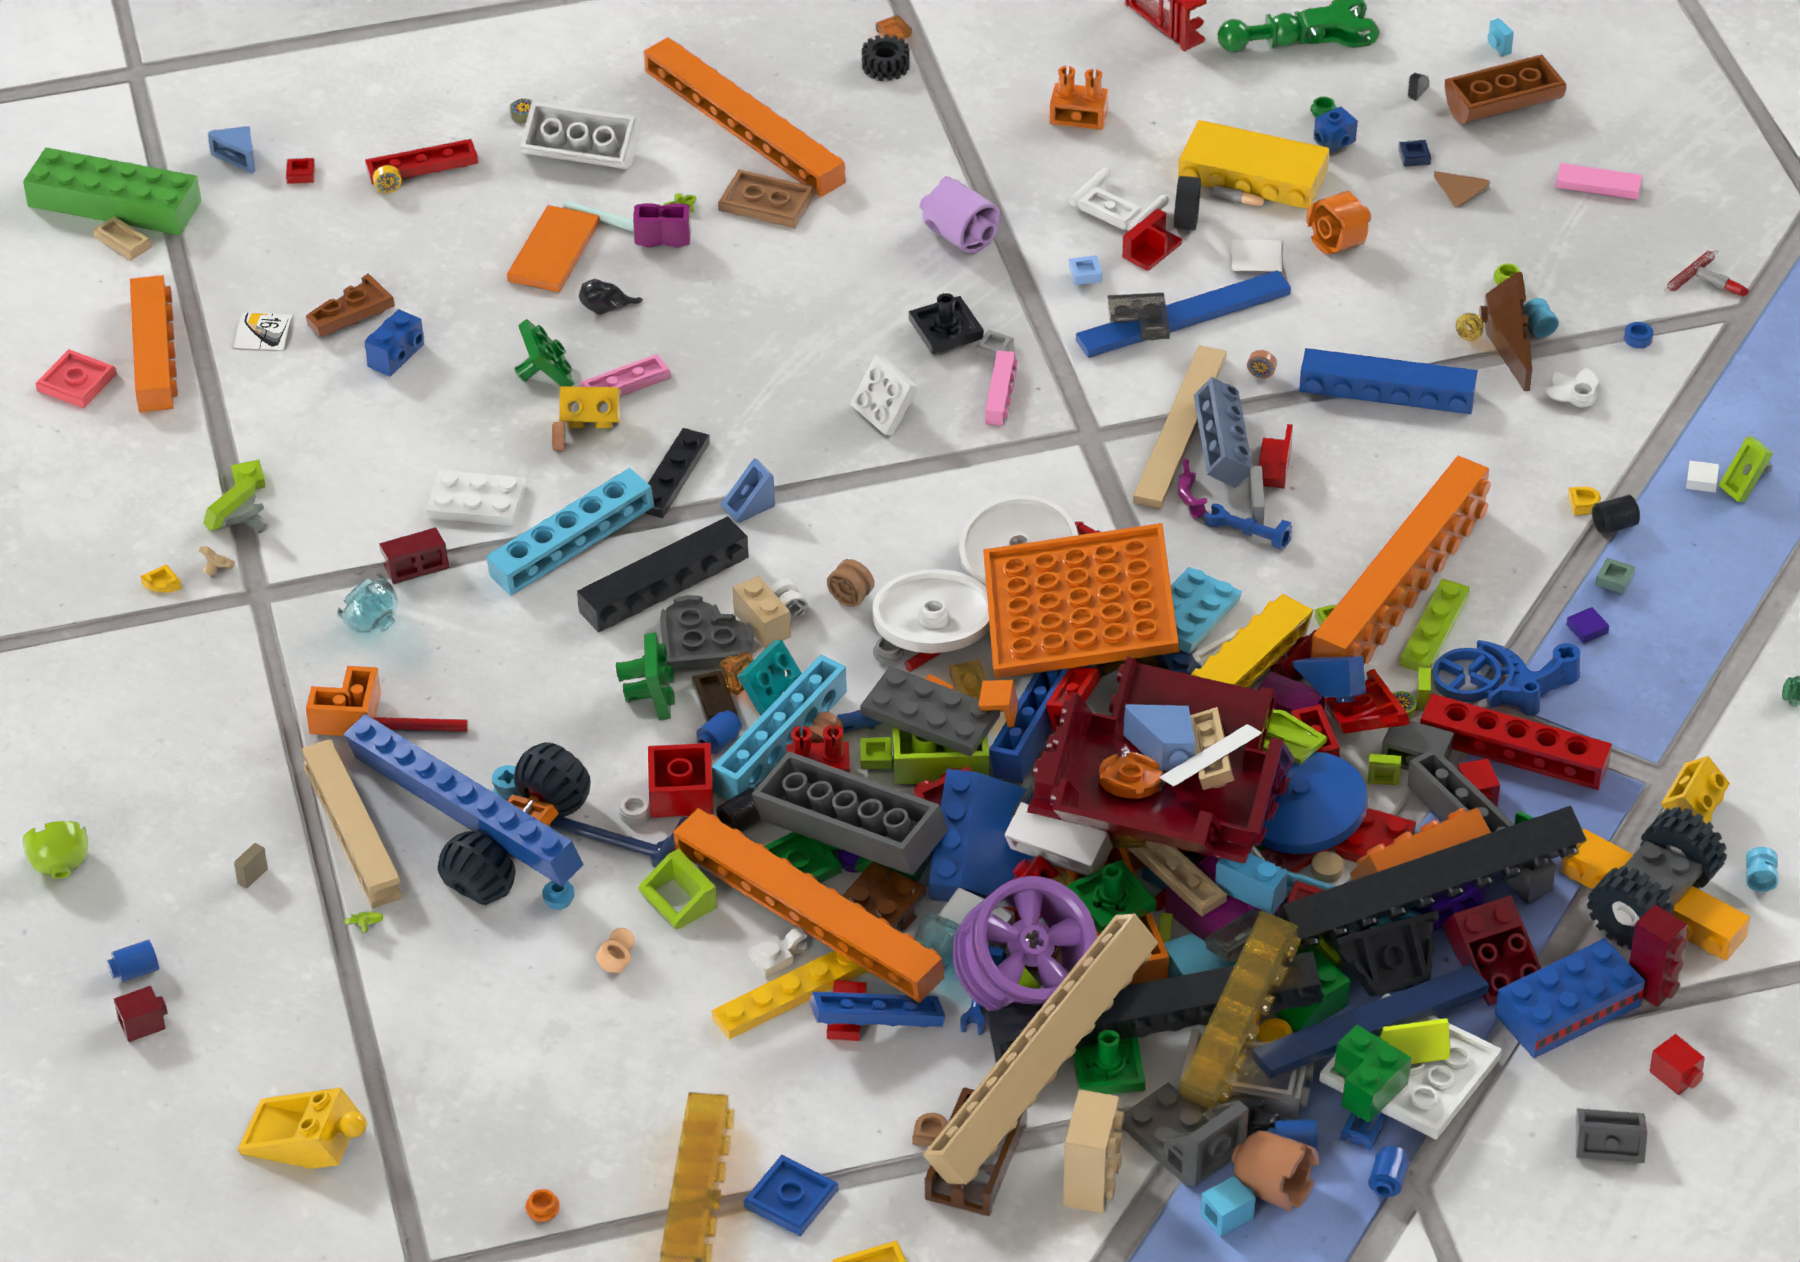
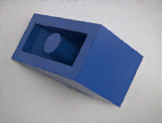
M1363 656L1306 658L1294 661V668L1324 698L1336 697L1337 703L1355 701L1354 696L1366 693Z

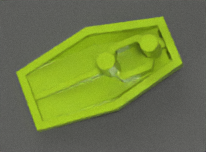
M1274 709L1263 751L1267 752L1270 737L1282 739L1294 756V763L1302 764L1327 742V737L1286 711Z

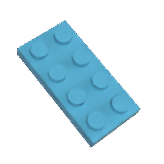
M1188 567L1171 585L1179 649L1190 654L1240 601L1242 591L1232 587L1227 582L1219 581L1206 575L1201 570Z

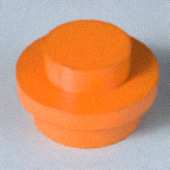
M538 1189L532 1192L526 1201L527 1215L538 1222L552 1220L560 1211L559 1199L552 1191L547 1189Z

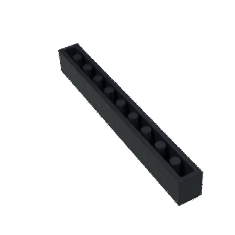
M1570 805L1282 905L1275 916L1289 949L1301 947L1304 951L1319 945L1321 939L1327 937L1333 939L1350 933V929L1358 926L1361 930L1371 928L1379 923L1378 919L1387 916L1390 920L1400 918L1408 913L1407 909L1416 906L1419 910L1426 909L1436 904V899L1446 896L1448 900L1463 895L1467 888L1475 886L1476 890L1488 887L1494 883L1493 879L1502 876L1505 880L1512 879L1523 873L1522 869L1532 866L1533 870L1543 868L1551 863L1550 859L1559 856L1561 860L1569 859L1579 853L1578 849L1587 839Z
M1313 951L1128 985L1119 991L1113 999V1005L1100 1015L1094 1023V1029L1084 1036L1075 1048L1077 1050L1088 1045L1099 1044L1098 1035L1105 1030L1115 1031L1120 1039L1146 1037L1163 1031H1179L1190 1026L1211 1025L1218 1021L1244 1019L1250 1015L1266 1012L1276 1013L1282 1009L1309 1007L1315 1003L1322 1002L1321 982ZM1025 1004L986 1012L995 1062L999 1061L1044 1004Z

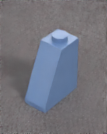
M1125 704L1124 736L1144 755L1154 759L1160 765L1159 769L1161 771H1170L1194 756L1195 739L1189 706Z

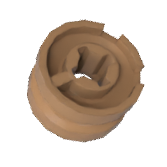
M854 559L843 560L827 578V587L832 596L840 603L850 607L860 605L875 586L872 573L862 563Z

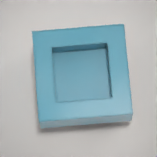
M1500 18L1491 20L1487 36L1488 43L1502 56L1511 54L1514 32Z

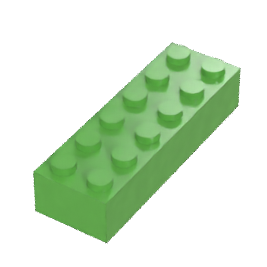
M45 147L23 180L28 207L107 221L115 216L129 226L181 235L201 203L198 176L47 147Z

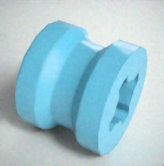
M512 765L499 767L492 774L493 793L506 801L512 795L522 797L514 784L515 766Z

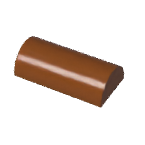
M1542 54L1445 79L1447 104L1452 116L1460 124L1561 99L1564 97L1567 87L1565 81Z

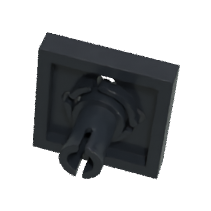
M942 293L937 297V303L909 311V321L931 354L980 340L984 336V329L961 296L954 297L950 293Z

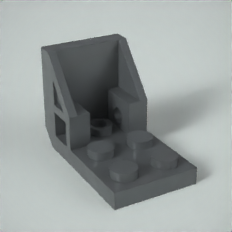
M1168 1082L1124 1112L1122 1129L1185 1186H1196L1232 1161V1155L1237 1145L1242 1144L1247 1139L1249 1109L1241 1101H1234L1215 1105L1202 1113Z

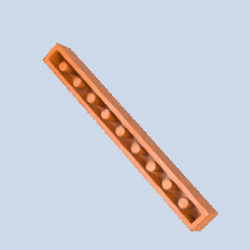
M667 37L644 50L646 73L798 182L815 187L816 195L823 197L845 184L846 167L845 162L840 157L831 153L822 144L817 143L807 136L805 132L800 131L785 118H782L768 106L759 102L751 94L738 87L733 81L721 75L716 69L711 68L699 57L694 56L682 45Z
M698 808L673 831L676 850L680 849L691 862L794 926L801 927L810 936L918 1003L945 978L943 960L937 951L931 948L927 949L917 943L911 935L901 933L891 927L885 919L873 916L859 903H852L842 897L836 889L828 888L818 882L810 873H803L787 859H780L769 852L764 845L756 844L746 838L738 829H732L723 824L715 815H709Z

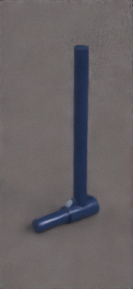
M565 817L555 818L550 823L551 827L648 855L654 868L668 854L676 850L673 832L670 837L655 845ZM682 817L678 822L677 826L675 827V829L678 826H680L687 818Z

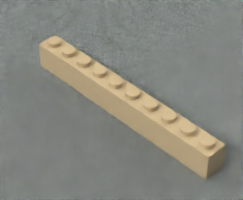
M1136 914L1115 915L925 1151L923 1156L947 1184H967L978 1175L979 1167L997 1151L998 1144L1003 1137L1017 1126L1018 1118L1036 1102L1037 1095L1041 1089L1056 1077L1057 1069L1075 1053L1076 1045L1094 1029V1023L1102 1013L1113 1005V999L1119 991L1130 984L1133 979L1132 975L1139 966L1149 960L1151 951L1158 944V941Z

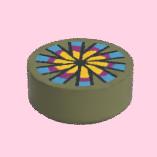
M518 99L512 102L510 105L511 118L518 123H526L533 100Z

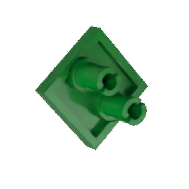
M656 632L644 634L645 655L640 659L616 662L617 677L619 682L645 677L646 680L623 683V694L626 703L652 698L658 719L671 718V705H675L673 687H670V683L675 681L671 664L666 665V662H668L666 646L659 643Z

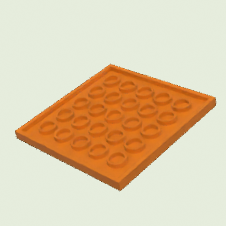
M1163 523L983 549L995 679L1126 660L1127 656L1136 659L1180 652Z

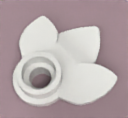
M1588 368L1581 370L1576 378L1555 371L1552 377L1553 386L1546 388L1545 392L1556 401L1571 402L1578 407H1588L1597 400L1595 389L1599 381L1596 375Z

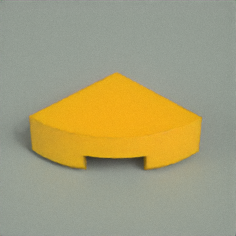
M167 564L140 576L142 585L152 591L173 592L182 589L180 579Z

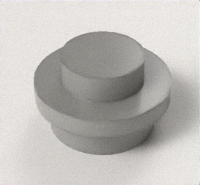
M882 637L874 646L873 655L880 663L894 664L903 658L904 649Z

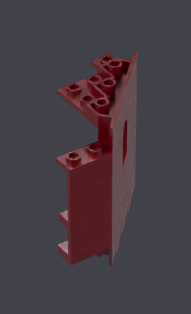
M1127 656L1125 665H1120L1117 674V682L1120 683L1117 695L1113 694L1110 700L1109 712L1112 713V716L1094 713L1078 693L1071 692L1070 699H1066L1062 706L1060 727L1056 726L1055 733L1049 735L1046 751H1043L1041 759L1037 758L1034 763L1032 773L1033 777H1036L1034 796L1028 805L1027 813L1245 864L1253 845L1260 847L1266 835L1267 828L1262 826L1265 820L1272 821L1279 807V803H1276L1275 799L1277 795L1284 796L1291 780L1286 775L1295 759L1282 739L1270 737L1267 752L1263 751L1277 698L1274 689L1261 686L1260 690L1140 664L1133 657ZM1125 704L1189 706L1190 715L1218 707L1225 737L1247 724L1262 732L1259 736L1229 753L1234 781L1228 782L1220 788L1203 790L1198 772L1176 786L1165 782L1160 793L1140 799L1115 796L1106 791L1099 783V767L1106 758L1114 754H1119L1118 758L1126 757L1127 753L1144 755L1123 734Z

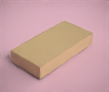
M115 216L93 229L95 238L131 261L152 248L151 239Z

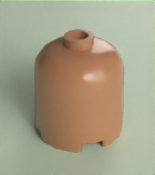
M1259 1131L1251 1134L1242 1144L1237 1145L1232 1155L1234 1175L1244 1186L1252 1189L1255 1197L1291 1212L1292 1206L1297 1208L1302 1206L1313 1188L1315 1181L1309 1179L1312 1165L1319 1166V1154L1315 1148L1272 1132Z

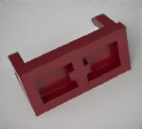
M436 527L379 543L380 551L386 561L383 564L392 584L450 568L445 541Z

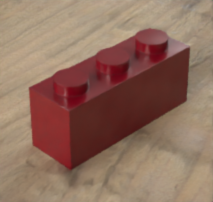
M1654 904L1635 923L1629 964L1645 980L1642 998L1658 1007L1666 998H1673L1680 987L1678 977L1684 964L1682 954L1687 945L1685 937L1688 924Z

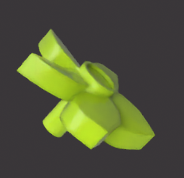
M676 193L674 195L675 201L664 203V205L673 203L690 206V213L695 212L694 204L697 199L695 195H685L683 197L682 194Z
M375 911L360 912L358 915L351 914V918L344 919V924L358 923L361 926L362 932H368L367 923L375 924L382 921L383 914L376 913Z

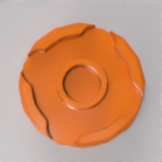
M1127 753L1126 757L1118 758L1119 754H1114L1103 760L1099 767V783L1106 791L1115 796L1140 799L1155 794L1162 786L1163 780L1159 777L1163 775V771L1161 772L1159 769L1160 765L1146 755Z

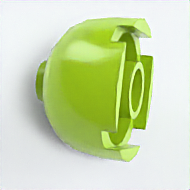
M49 822L44 824L45 830L36 833L34 827L23 835L22 841L27 861L36 871L42 874L52 875V878L55 879L65 878L85 861L88 851L87 831L85 826L80 829L78 822Z

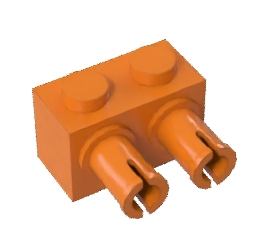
M1062 66L1058 69L1059 83H1055L1050 100V124L1103 130L1108 112L1109 89L1101 88L1102 72L1096 69V77L1094 78V69L1087 70L1085 72V86L1075 85V69L1069 66L1068 75L1067 66Z

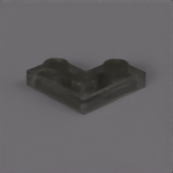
M1164 292L1107 295L1110 323L1138 321L1141 340L1170 339Z

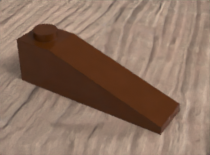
M1516 272L1486 293L1485 304L1479 307L1480 323H1485L1486 335L1522 389L1530 391L1532 360L1530 339H1527L1528 316L1524 314L1526 293L1522 272Z

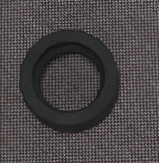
M1179 176L1174 210L1175 229L1196 230L1201 192V178Z

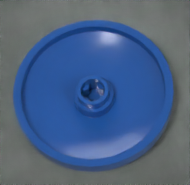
M1323 752L1313 753L1302 764L1293 763L1286 775L1287 778H1291L1290 784L1284 796L1277 795L1275 802L1279 803V807L1272 821L1265 820L1262 826L1267 828V832L1261 844L1283 853L1306 854L1329 849L1349 838L1363 822L1368 807L1366 785L1361 774L1344 759Z

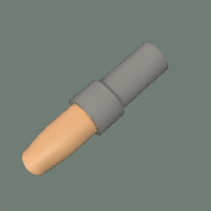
M1218 185L1213 187L1212 196L1228 199L1239 204L1245 203L1262 206L1264 203L1262 197L1246 193L1244 190L1230 189Z

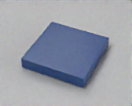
M781 1154L744 1199V1208L801 1237L838 1192V1183Z

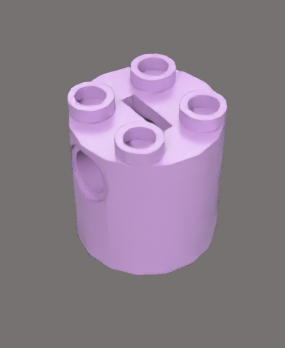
M949 176L942 178L939 185L929 195L924 196L920 202V209L923 210L922 216L926 226L966 253L973 254L985 248L995 237L1000 225V210L995 204Z

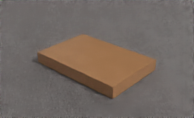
M738 169L718 202V210L796 228L815 195V187Z

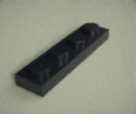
M682 428L648 482L652 490L654 507L644 514L659 518L665 516L709 446V434Z

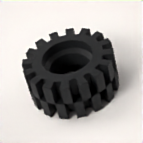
M884 34V38H880V35H877L875 40L869 38L868 43L864 42L862 48V70H864L866 75L870 74V78L875 79L877 76L878 81H883V78H887V81H892V77H895L897 80L900 78V74L903 76L907 74L910 68V48L904 39L898 40V36L895 35L889 38V34Z

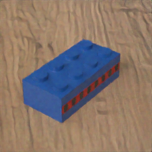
M1604 938L1498 989L1495 1016L1532 1058L1535 1059L1640 1007L1645 980Z

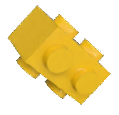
M560 386L559 421L567 422L566 428H584V423H595V428L612 429L613 423H620V388ZM578 403L579 410L573 413L572 406ZM607 403L608 410L602 413L601 406Z
M1709 756L1686 762L1661 805L1664 809L1670 808V810L1674 807H1680L1681 812L1685 808L1692 810L1693 816L1700 814L1704 817L1702 821L1707 824L1711 822L1712 814L1717 805L1723 801L1724 793L1730 782Z

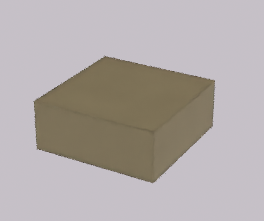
M254 843L234 861L238 884L248 888L268 870L264 847Z

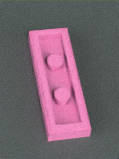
M1560 163L1556 188L1638 200L1642 175Z
M656 354L582 381L580 386L620 388L621 397L670 379L671 376L669 368L659 355Z

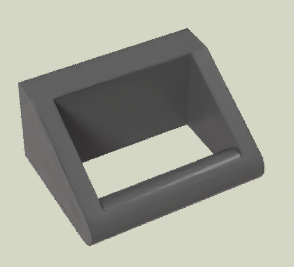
M1577 1108L1576 1158L1645 1163L1648 1132L1645 1113Z

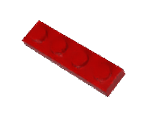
M472 139L365 159L366 170L372 185L374 184V172L378 168L387 165L396 167L399 170L401 179L478 164V155Z

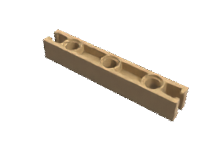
M328 739L301 748L302 755L306 760L303 763L304 770L371 908L402 899V893L397 884H400L398 873L332 740Z

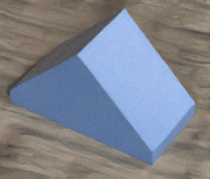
M250 126L211 130L207 133L211 155L251 174L256 171Z
M753 458L720 505L739 523L774 507V476L758 459Z

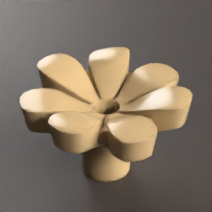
M200 546L198 552L203 554L206 560H208L203 570L206 574L213 577L218 567L232 569L235 566V561L228 559L226 556L216 554L215 551L207 546Z

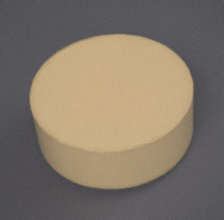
M1331 851L1317 853L1312 859L1311 873L1317 880L1322 882L1337 881L1343 874V859Z

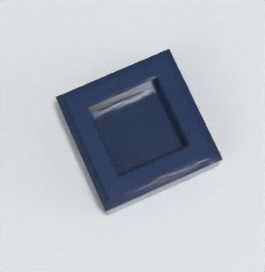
M1426 140L1399 142L1398 150L1404 167L1431 164V155Z

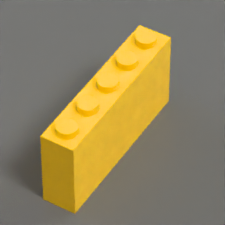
M1198 120L1179 158L1178 178L1179 176L1201 178L1202 186L1213 188L1214 185L1230 189L1244 190L1246 193L1257 195L1265 200L1308 209L1313 203L1328 171L1330 148Z

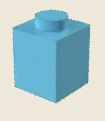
M1234 1175L1201 1194L1200 1215L1222 1237L1254 1219L1256 1202L1254 1192L1249 1187L1244 1186Z

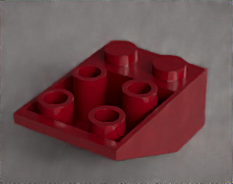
M1512 895L1455 913L1443 924L1453 952L1461 965L1464 967L1470 964L1489 984L1488 993L1481 995L1488 1006L1496 1004L1498 989L1542 969Z

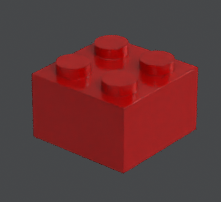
M711 743L648 746L651 818L690 816L698 808L709 815H714Z

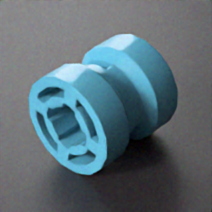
M1543 298L1532 299L1524 305V314L1528 316L1530 329L1538 338L1548 337L1559 326L1557 316L1554 312L1550 311V306Z
M1756 847L1747 852L1746 868L1748 870L1746 871V884L1752 890L1766 892L1778 885V855L1774 850L1768 847Z

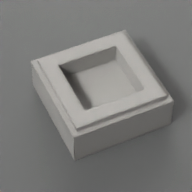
M988 330L976 346V354L995 360L997 350L1010 352L1014 346V338Z

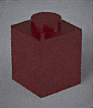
M151 985L113 999L118 1022L128 1043L166 1029L163 1016L168 1014L165 1001L162 996L156 997Z

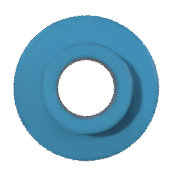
M551 881L542 890L543 900L552 909H565L574 899V887L568 881L562 887Z

